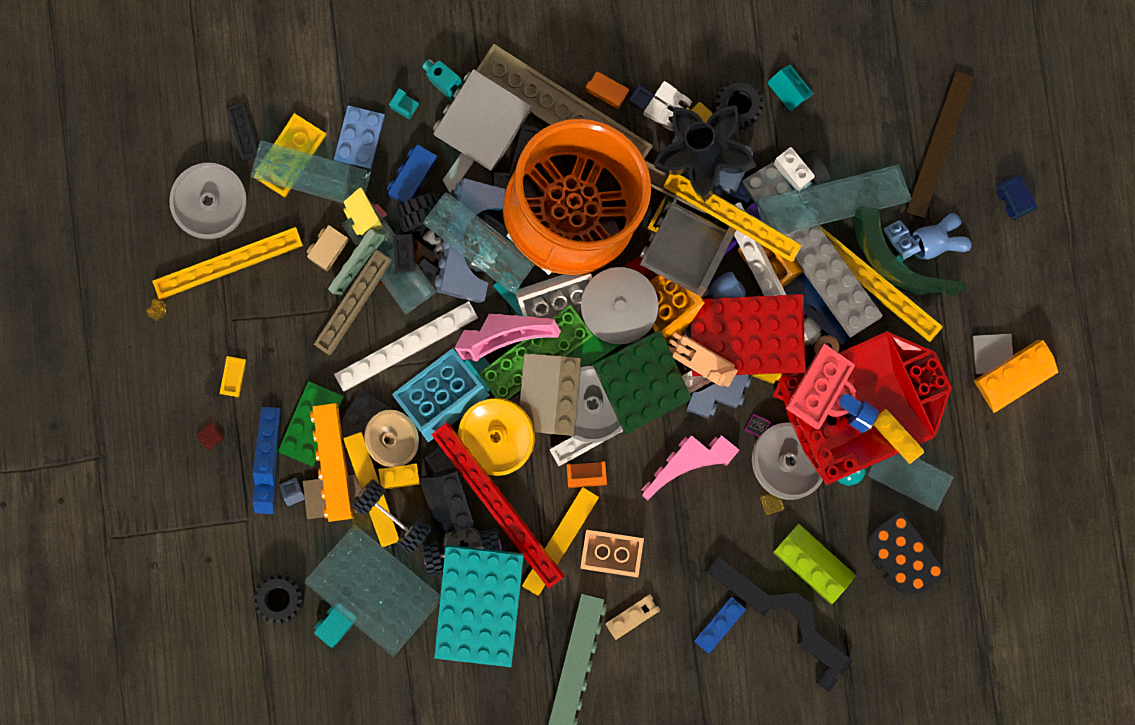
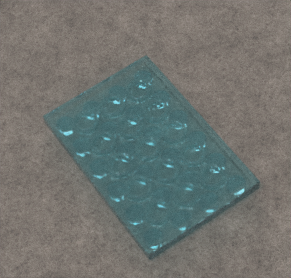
M355 524L304 582L393 657L440 604L441 595Z

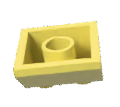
M362 188L357 189L344 201L346 208L343 210L348 219L352 217L355 223L352 227L357 235L361 234L364 238V235L370 229L381 230L384 228Z

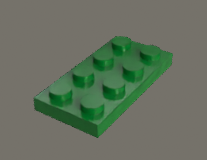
M308 381L278 452L314 467L317 461L316 449H318V443L313 438V430H316L315 422L312 423L310 411H313V406L334 403L338 404V408H340L344 396Z

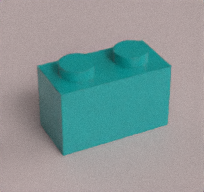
M338 603L337 606L333 604L327 611L329 616L325 620L321 619L314 627L316 629L314 634L331 648L337 645L358 619L341 603Z

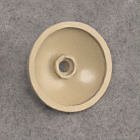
M385 410L377 413L370 419L365 429L366 448L371 457L383 466L397 467L405 465L412 460L417 452L419 445L417 429L412 420L399 411Z

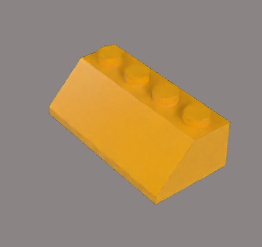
M1037 340L973 381L992 412L995 413L1057 374L1058 369L1054 356L1044 340Z

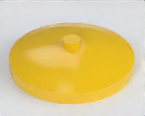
M490 398L473 405L463 416L458 429V436L488 475L501 476L516 471L526 463L534 448L535 433L529 416L520 406L506 399Z

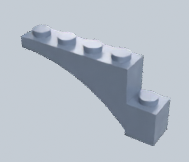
M735 375L729 387L719 386L715 383L700 392L694 391L686 411L708 419L709 415H714L717 407L714 404L715 401L735 409L738 405L742 406L745 395L742 394L744 387H749L752 377L749 375Z

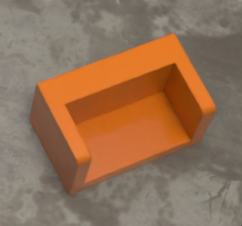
M605 461L599 463L567 464L568 488L607 485Z

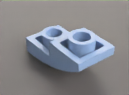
M900 220L884 228L885 234L904 260L921 251L919 245L911 237L909 230Z

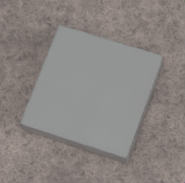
M1012 334L972 336L975 375L985 374L1013 356Z

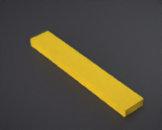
M362 432L343 438L361 491L373 479L379 483ZM383 495L377 503L389 512ZM376 506L372 507L369 513L381 547L398 542L399 537L393 520Z
M583 487L545 547L546 552L556 565L559 564L599 499L598 496ZM532 569L522 586L539 596L545 584L535 570Z

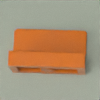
M599 72L595 73L592 80L586 86V92L616 109L620 108L629 92L628 88Z

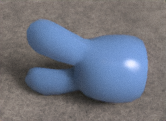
M951 213L937 225L924 226L917 229L913 233L912 238L918 245L921 238L925 253L921 250L914 255L919 259L929 260L948 250L957 252L970 251L971 242L967 237L949 238L947 232L960 226L961 218L957 214Z
M727 272L709 284L701 298L746 297L743 285L737 280L733 272Z

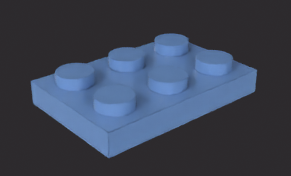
M347 106L334 161L371 170L385 114Z

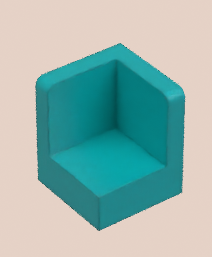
M398 89L389 106L392 110L410 120L419 103L406 96V92Z

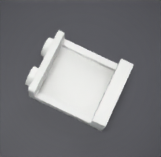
M793 148L787 149L774 162V166L783 175L796 195H799L812 184L811 180L815 177Z

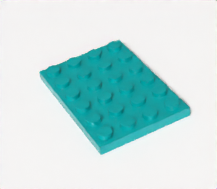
M446 545L435 659L512 667L524 553Z

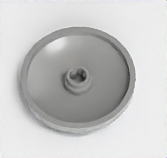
M201 163L186 169L176 179L171 189L170 209L173 218L185 232L200 239H216L229 234L239 225L246 211L247 196L241 180L233 171L220 164Z
M615 267L604 270L591 279L582 295L581 312L586 326L596 337L612 344H627L642 338L652 328L658 313V298L653 285L644 275L630 268Z
M581 367L575 436L571 437L587 443L609 440L616 436L622 428L594 367Z
M791 423L774 425L759 436L752 452V466L757 480L766 491L781 499L796 500L808 496L820 486L823 480L805 455Z

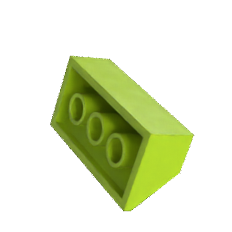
M800 524L773 551L778 558L829 604H833L856 577L849 568Z

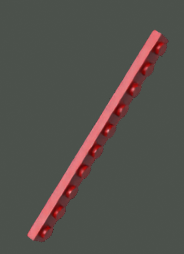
M446 422L431 434L519 551L524 553L525 559L549 589L564 578L565 575L450 424Z

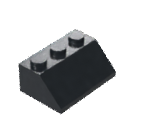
M456 467L419 478L436 532H452L474 526Z

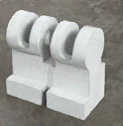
M664 81L643 115L661 124L664 128L674 131L673 123L668 120L672 119L673 112L667 109L668 106L673 109L674 107L683 108L679 105V103L690 107L692 101Z

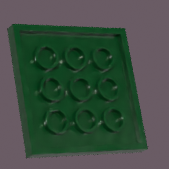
M657 330L592 364L624 434L640 428L691 400V395L661 330Z

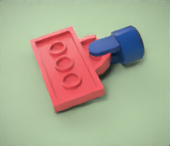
M826 344L820 346L786 406V409L815 429H820L827 415L840 417L848 414L850 416L848 424L859 432L865 433L874 425L879 415V410L866 400L860 402L855 399L856 390L847 381L855 364Z

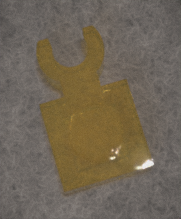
M153 299L151 307L147 309L148 316L156 321L158 318H162L166 312V304L159 299Z

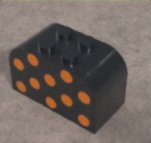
M902 511L891 516L869 534L867 548L873 558L871 562L877 570L881 569L884 575L882 577L888 585H893L898 592L906 595L919 594L947 576L945 570Z

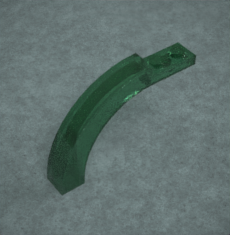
M860 207L855 211L856 232L866 258L872 267L893 286L918 296H923L929 292H946L948 296H957L958 293L965 291L966 283L923 276L901 264L889 250L884 240L880 225V209Z

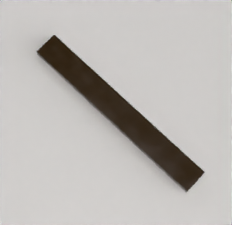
M958 71L954 74L906 210L907 214L921 219L925 218L974 79L972 76Z

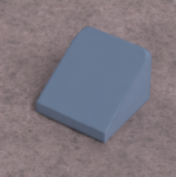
M296 477L279 484L287 506L305 499Z

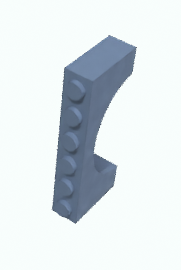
M465 178L456 183L454 189L456 198L450 208L452 217L451 220L449 219L446 228L448 236L443 242L444 255L439 261L440 274L437 275L435 280L436 292L478 303L485 301L488 282L479 279L469 269L463 254V238L468 224L478 213L484 210L503 209L506 189Z

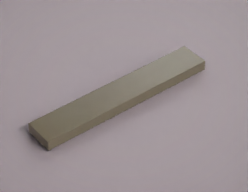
M375 249L314 343L316 347L328 355L333 353L393 259L380 250Z

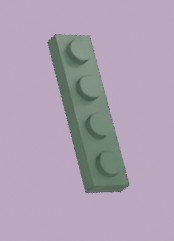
M370 229L364 235L361 243L354 249L353 254L343 265L342 270L333 279L332 284L328 288L332 294L345 295L375 249L378 248L386 237L382 231Z

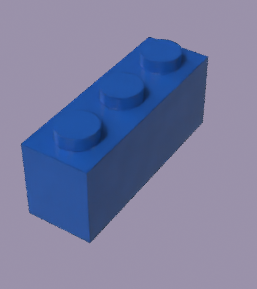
M418 144L415 148H411L407 155L408 161L400 166L397 172L399 176L395 181L392 180L387 188L389 196L400 203L416 197L438 160L437 155Z

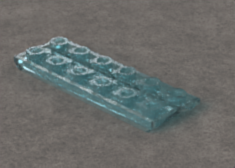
M260 140L250 177L344 204V201L357 189L362 188L366 193L371 171Z
M446 192L422 222L512 294L515 293L535 265L515 245Z
M370 202L384 227L379 231L386 235L377 249L393 259L380 280L406 315L437 292L416 263L415 273L395 274L393 235L395 233L375 205ZM351 217L342 222L341 225L355 245L358 246L363 237L361 234L357 235L352 227L355 223Z

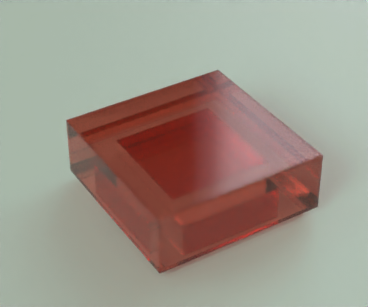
M212 424L196 436L208 451L223 440V437Z

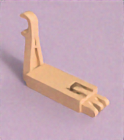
M676 332L673 333L672 336L677 338L678 341L670 339L669 343L674 345V348L668 347L674 359L719 386H730L738 371L734 368L735 365L688 336H682Z

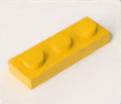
M887 409L878 415L874 426L909 464L924 453L923 448Z

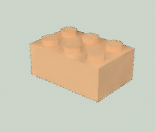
M586 530L580 569L638 578L644 538Z

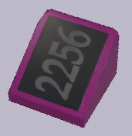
M753 414L745 431L759 438L768 429L771 422Z

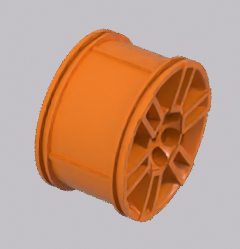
M571 119L557 122L544 128L523 149L515 172L505 191L503 218L513 243L535 265L553 273L581 275L595 272L608 266L626 248L633 232L647 211L651 196V180L648 167L642 154L631 140L609 125L593 120ZM557 155L577 156L572 174L564 178L550 161V157ZM587 160H591L594 162V165L587 180L583 181L581 180V175ZM537 163L552 181L551 184L535 168ZM603 168L610 172L617 180L621 190L598 193L595 183ZM525 174L544 194L543 197L525 198L523 189V177ZM552 195H558L559 199L552 198ZM626 201L625 207L602 206V204L605 203H616ZM540 209L541 212L533 213L531 210ZM587 209L591 210L593 215L589 214ZM554 212H559L562 217H556ZM626 218V223L621 232L611 237L599 223V219ZM571 220H577L580 225L573 224ZM591 231L599 241H594L589 232Z

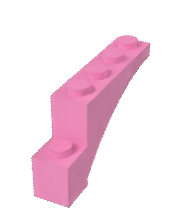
M489 314L480 331H463L455 349L462 360L479 361L486 354L506 345L532 338L559 337L561 331L555 320L551 318Z
M722 435L719 439L715 437L708 445L711 447L710 450L693 436L689 439L685 437L678 445L681 449L677 453L672 452L666 461L669 462L665 468L660 467L654 474L657 478L653 483L648 482L643 487L642 491L644 493L642 497L648 501L666 483L690 470L715 464L727 466L739 449Z

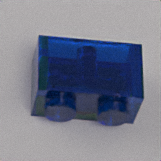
M1021 174L999 184L997 187V195L1001 201L1004 200L1007 206L1005 208L1010 218L1013 217L1014 221L1038 208Z

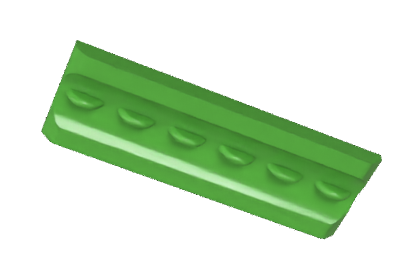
M571 305L552 318L561 331L559 337L523 340L479 373L496 398L509 400L521 391L524 354L566 357L593 337V334Z

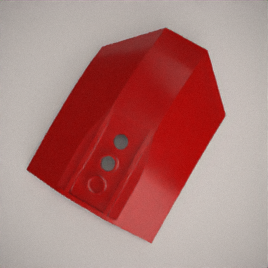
M886 331L839 353L855 364L847 379L856 390L855 399L860 402L866 400L879 410V414L887 409L918 444L936 436L952 389L936 352ZM791 373L778 379L785 407L788 405L805 373ZM786 409L788 418L805 455L826 485L899 454L874 425L867 432L861 433L848 424L849 418L842 415L834 417V425H829L826 417L820 429H815Z

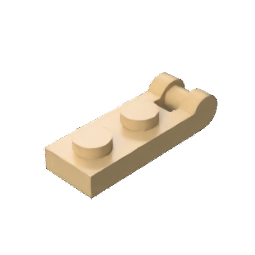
M651 594L606 623L615 640L661 611L659 606H656L652 601L653 597ZM645 604L650 610L647 613H644L641 609Z

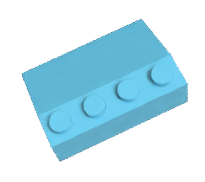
M453 348L392 394L428 442L433 439L431 434L446 422L451 426L464 416L473 405L489 397L483 385Z

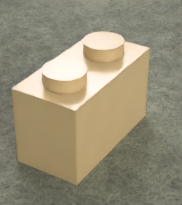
M329 225L320 231L318 235L319 240L316 244L313 243L307 251L308 259L327 272L349 242L346 236Z

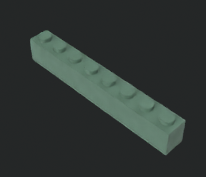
M581 594L549 725H577L576 710H581L583 702L580 694L581 691L586 690L588 680L584 679L586 672L590 673L593 662L589 660L590 654H595L597 642H594L595 634H600L602 623H599L600 615L604 616L607 604H603L604 599Z

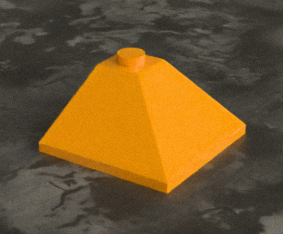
M658 274L650 281L658 298V313L652 328L654 331L661 330L665 341L669 343L670 339H676L672 336L674 332L680 335L684 333L703 306L704 301L699 295Z

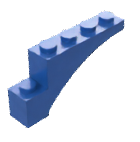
M261 407L253 468L255 483L253 495L254 513L274 514L281 408Z

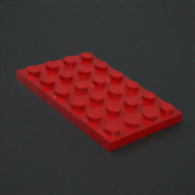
M802 294L702 299L704 304L691 321V339L735 365L734 368L738 370L736 375L805 373L804 299ZM692 369V377H703Z

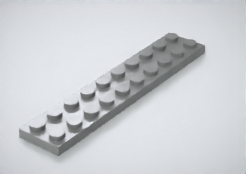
M773 162L741 182V185L771 227L802 244L795 257V261L849 337L882 318L881 312L786 179L774 166Z

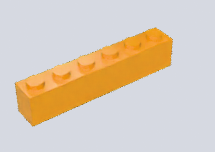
M338 404L313 406V411H310L312 423L315 422L316 430H313V438L318 443L316 458L321 464L318 474L319 479L323 480L324 488H321L322 499L326 500L324 516L328 518L329 522L353 519L354 514L351 507L352 500Z

